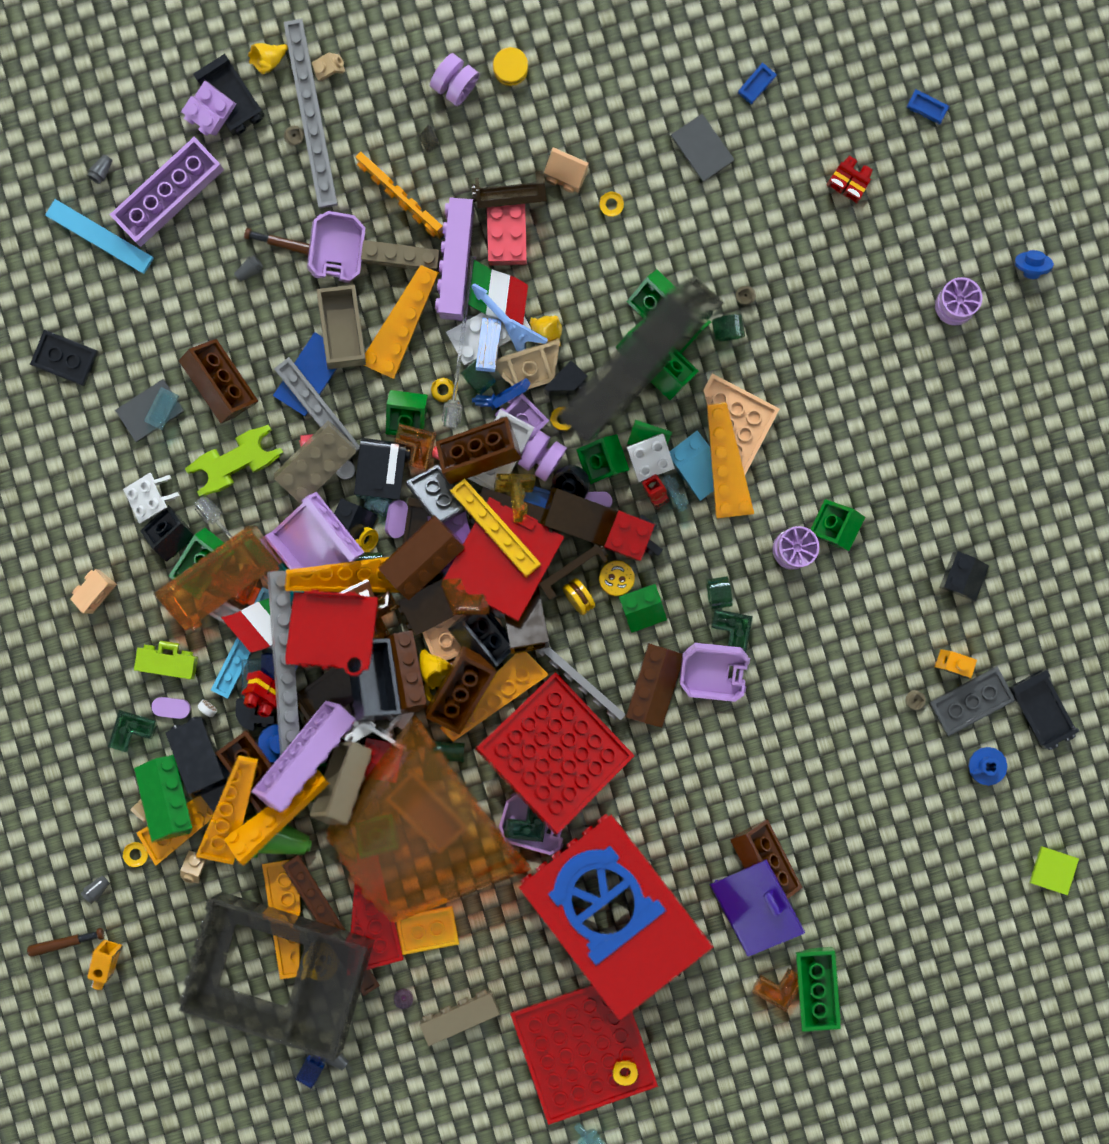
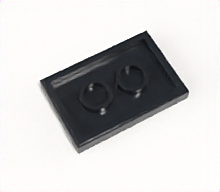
M44 330L30 365L85 386L99 351Z

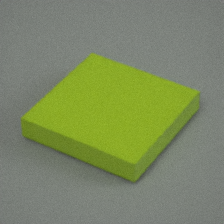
M1041 846L1029 883L1068 895L1079 858Z

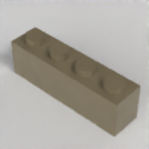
M363 240L361 253L363 264L418 270L420 265L439 272L440 250Z
M481 990L475 994L476 997L468 999V997L463 998L457 1002L458 1005L453 1007L448 1005L441 1008L438 1014L433 1015V1013L423 1016L419 1026L428 1046L500 1015V1009L492 991Z

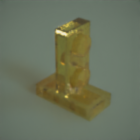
M535 474L496 475L494 490L495 492H510L514 522H522L524 514H527V503H524L523 499L525 498V492H533L536 481Z

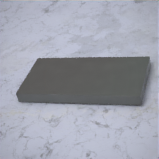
M998 666L930 701L929 704L944 732L949 737L1016 700Z

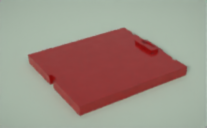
M489 497L486 503L541 565L528 577H525L481 526L475 522L463 543L465 549L456 556L443 582L476 600L481 598L484 600V604L518 622L564 540V536L555 531L551 532L549 528L538 523V520L519 510L515 511L506 505L502 506L500 502Z

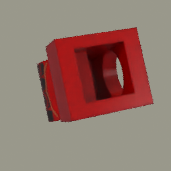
M657 474L641 482L655 509L670 502L666 494V488ZM656 482L654 486L648 488L650 483Z

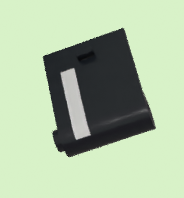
M361 438L354 494L400 500L404 464L406 459H410L411 448L408 447V443Z

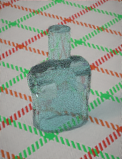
M356 495L365 500L364 507L383 516L387 514L388 506L393 501V499Z
M580 1123L574 1126V1129L581 1136L578 1144H606L595 1129L592 1128L586 1131Z

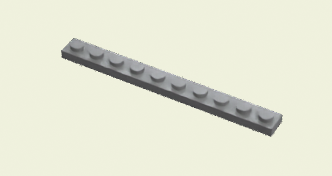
M303 20L286 21L283 23L318 207L321 209L337 206V197Z
M286 571L267 572L281 756L300 732L295 665L286 664L285 660L291 618L290 591H285Z
M495 609L491 610L499 619L501 616L505 618L501 612ZM550 647L536 650L541 656L546 654L551 658L549 663L556 669L561 667L565 671L563 675L571 682L573 680L577 681L580 684L578 688L584 694L589 692L594 696L592 701L599 707L604 705L608 709L606 713L614 720L616 718L621 720L626 715Z

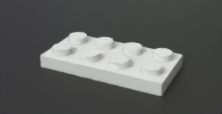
M480 313L446 332L464 366L477 360L482 319L497 318ZM524 317L523 325L531 329L526 318ZM503 322L501 324L498 348L512 341Z
M500 409L494 421L504 417L509 418L521 453L534 427ZM516 462L468 479L488 489L501 492Z

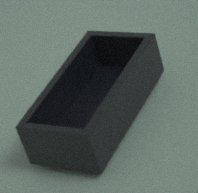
M390 638L373 639L369 669L364 670L357 676L349 674L356 722L392 720L401 714ZM359 658L349 660L348 669L351 673H356L361 669L362 663Z

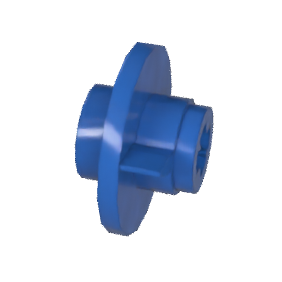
M1030 250L1017 255L1014 262L1015 266L1023 271V276L1028 279H1038L1040 275L1051 272L1054 266L1052 259L1037 250Z
M278 724L265 728L261 732L257 744L268 760L274 763L280 757Z
M984 747L975 751L970 757L968 765L973 779L980 784L988 786L1000 782L1006 775L1008 767L1002 752L991 747Z

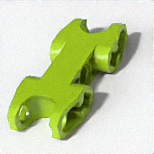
M270 425L248 430L236 437L235 440L239 447L221 456L217 449H213L199 456L185 468L188 474L201 470L208 474L207 484L197 491L199 497L220 492L233 485L234 481L230 475L250 466L253 473L270 466L277 458L284 454L281 448L268 452L261 448L262 438L272 431Z

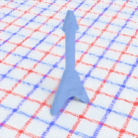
M477 284L471 286L478 300L481 299L505 324V328L517 352L526 349V342L546 344L547 338L510 319L486 294L487 290Z

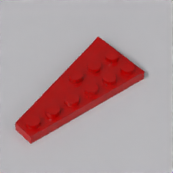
M357 851L347 975L404 960L378 854L360 858L359 851Z

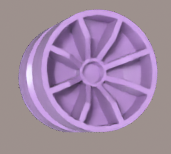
M451 53L436 69L430 81V87L439 94L447 91L446 99L455 106H459L475 87L480 73L470 65L463 68L464 61L454 53Z
M959 277L949 281L936 298L935 310L937 315L943 322L949 325H962L966 323L982 304L981 289L973 280Z
M539 430L535 437L531 438L521 453L522 459L519 460L518 465L529 471L535 464H538L535 476L546 482L562 459L567 448L556 441L548 449L547 445L550 437Z
M802 526L792 527L780 533L773 543V556L780 566L790 570L799 569L811 564L819 553L818 538L810 529Z

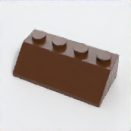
M217 339L188 349L179 359L180 364L221 424L237 417L258 402Z
M508 417L436 442L442 474L449 484L522 459L519 445Z
M434 515L378 568L395 589L409 601L461 553L465 547L461 540Z
M413 630L394 633L384 638H390L401 714L427 710Z
M650 643L647 644L625 717L662 728L681 668L683 654Z
M463 646L427 706L425 718L460 735L497 671L480 654Z
M247 730L216 752V755L230 774L238 755L258 759L251 791L273 766ZM250 791L249 800L256 810L261 812L267 805Z
M768 819L740 832L730 839L745 869L767 860L787 899L802 889Z

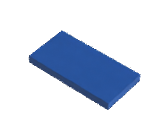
M314 332L294 364L320 395L337 368L327 370L323 337ZM282 381L273 396L306 417L309 412L286 383Z

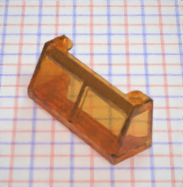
M256 525L247 526L160 588L154 595L185 631L190 629L194 631L203 625L201 623L203 618L267 574V572L279 571L282 561Z

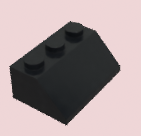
M482 601L448 628L461 647L464 646L480 654L493 668L497 667L511 653L508 633Z

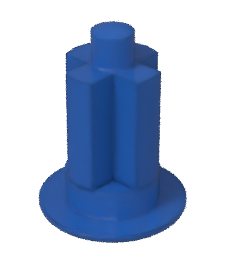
M495 393L492 396L476 395L475 398H472V402L475 403V406L491 407L494 410L495 406L492 402L496 395Z

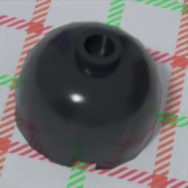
M576 465L561 467L551 480V488H557L584 499L591 485L586 471Z

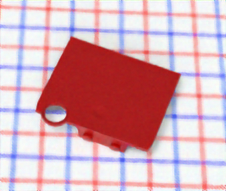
M311 589V591H304V593L294 592L285 655L286 664L301 665L303 668L316 666L329 670V668H342L352 676L360 675L364 670H368L371 662L378 597H365L350 591L348 593L319 592L318 589ZM352 658H359L362 663L361 669L356 673H351L347 667L349 660Z

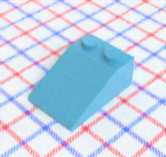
M697 430L669 452L675 469L701 501L714 490L710 446Z

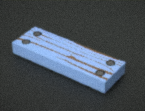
M482 319L476 362L477 371L495 372L502 324L500 319Z

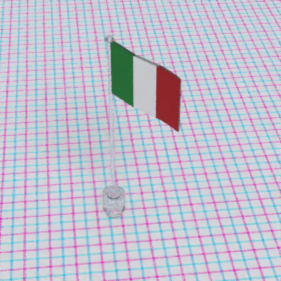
M475 256L469 257L470 267L452 400H448V403H444L442 422L443 427L457 429L458 425L461 424L463 405L459 404L460 401L456 400L468 305L485 315L499 319L481 299L478 300L471 286L477 284L487 290L486 294L510 319L522 325L524 322L528 285L516 277L490 269L476 261Z
M205 495L199 498L194 503L195 511L206 524L217 523L268 584L266 575L219 521L222 511ZM269 598L258 601L237 613L221 617L250 653L272 646Z

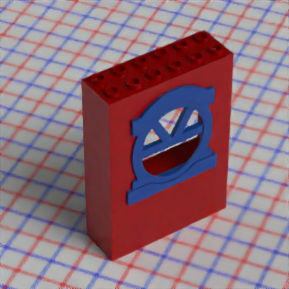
M605 814L597 820L599 824L595 828L590 826L582 832L583 837L581 839L574 838L566 845L568 849L564 852L560 849L552 855L551 858L553 860L549 864L546 861L536 868V874L532 876L530 873L520 880L522 885L519 886V889L620 1021L712 949L713 945L613 814L610 816ZM596 869L601 898L576 888L574 885L579 877L590 870ZM607 869L619 874L624 879L609 892L605 874ZM630 886L634 895L635 909L632 919L626 927L616 933L600 934L582 924V922ZM572 896L579 897L593 904L577 916L573 909Z

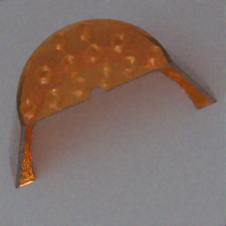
M414 715L395 739L396 742L390 745L360 785L358 799L352 808L351 819L347 824H333L327 828L328 836H326V839L336 849L341 863L349 869L350 878L356 886L358 884L363 890L361 892L368 901L372 900L375 907L380 912L382 911L390 922H399L526 873L531 869L530 864L520 851H515L514 847L504 839L505 837L474 799L455 771L449 766L441 751L435 752L433 750L437 745L417 715Z

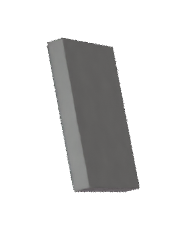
M703 114L671 134V138L702 182H705L734 162V158Z
M164 379L115 410L135 442H139L185 412Z
M439 464L406 481V486L431 517L435 515L445 523L466 511L450 493V490L455 485L454 483L449 484L442 474Z

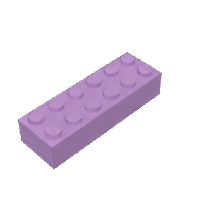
M193 137L109 215L141 247L223 172L224 169L207 149Z
M450 197L449 203L445 204L447 222L443 223V234L446 239L441 243V253L444 259L440 260L439 272L442 279H438L437 291L440 294V298H436L435 310L436 313H439L440 319L463 321L474 204L472 199Z
M325 701L251 792L267 806L280 812L285 810L290 805L293 796L303 789L305 781L315 774L318 765L328 758V753L331 749L340 743V738L343 734L353 727L352 723L356 719L339 704Z

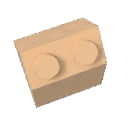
M553 147L544 171V178L552 185L559 184L564 186L563 189L570 193L574 191L579 193L588 173V162Z
M97 569L88 572L84 578L86 581L82 585H78L72 592L73 596L70 599L82 613L93 614L117 585L101 570Z

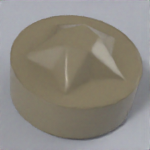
M290 126L284 132V139L289 145L295 146L303 141L304 133L300 127Z
M742 286L736 292V299L741 305H750L756 299V292L750 286Z
M913 690L907 694L905 702L912 710H920L925 705L926 698L920 691Z

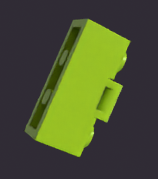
M160 641L158 650H155L153 645L144 644L143 648H137L134 670L195 679L198 656H193L191 651L182 650L181 654L178 653L179 643ZM163 649L173 650V655L163 653Z

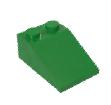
M203 528L193 536L169 574V577L199 600L204 591L209 588L226 566L235 550L208 529Z

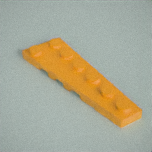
M361 151L356 156L358 163L356 165L364 173L368 171L372 175L370 178L378 186L381 184L385 187L384 192L390 198L395 197L399 201L398 205L404 211L409 210L413 214L411 217L419 225L423 223L429 235L440 239L444 235L443 226L426 210L422 212L418 203L413 198L408 199L404 190L398 185L394 186V182Z
M727 403L706 404L716 518L754 514Z
M527 652L516 653L497 671L460 735L443 726L440 729L454 742L549 674Z
M238 755L197 850L196 857L234 865L235 856L224 839L232 831L237 830L243 825L258 759Z
M291 859L262 864L280 979L300 976L301 896L282 867L284 863Z

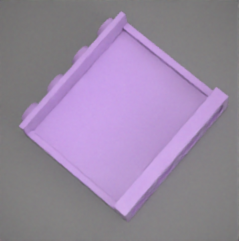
M317 492L306 496L302 500L303 503L272 532L264 536L268 544L276 551L282 562L289 569L353 562L364 553Z

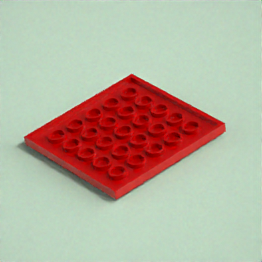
M556 672L475 748L555 835L635 756Z
M592 984L510 1013L548 1125L658 1087L633 1011L619 1021ZM629 1061L636 1064L638 1076L634 1083L623 1086L614 1080L613 1069L616 1062ZM628 1068L620 1070L622 1076H628L631 1073Z

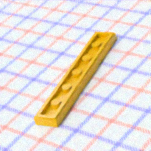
M465 478L450 490V493L525 577H528L541 565Z

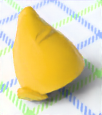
M255 43L251 45V51L248 53L249 64H253L261 74L265 75L280 63L288 50V46L286 44L269 45Z
M556 315L530 319L531 330L547 338V342L561 338L562 325Z
M425 649L420 652L419 663L422 679L429 689H435V687L440 686L451 664L436 655H432Z

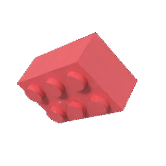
M525 204L488 207L489 266L527 265Z

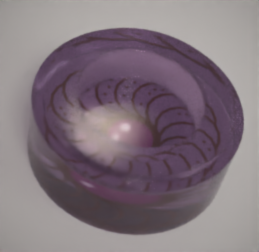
M406 988L399 989L394 996L395 1005L400 1009H406L411 1006L413 1002L412 992Z

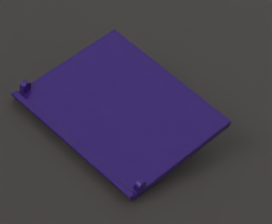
M767 860L709 884L747 957L805 933Z

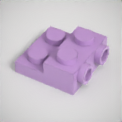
M204 81L196 95L189 98L181 112L185 114L184 119L191 124L196 123L200 126L198 128L200 132L207 136L209 134L216 136L236 106V103L209 82Z
M522 393L508 401L510 405L506 409L503 407L500 409L534 427L527 441L528 443L549 420ZM500 409L495 413V416H496V417H497V415H498Z

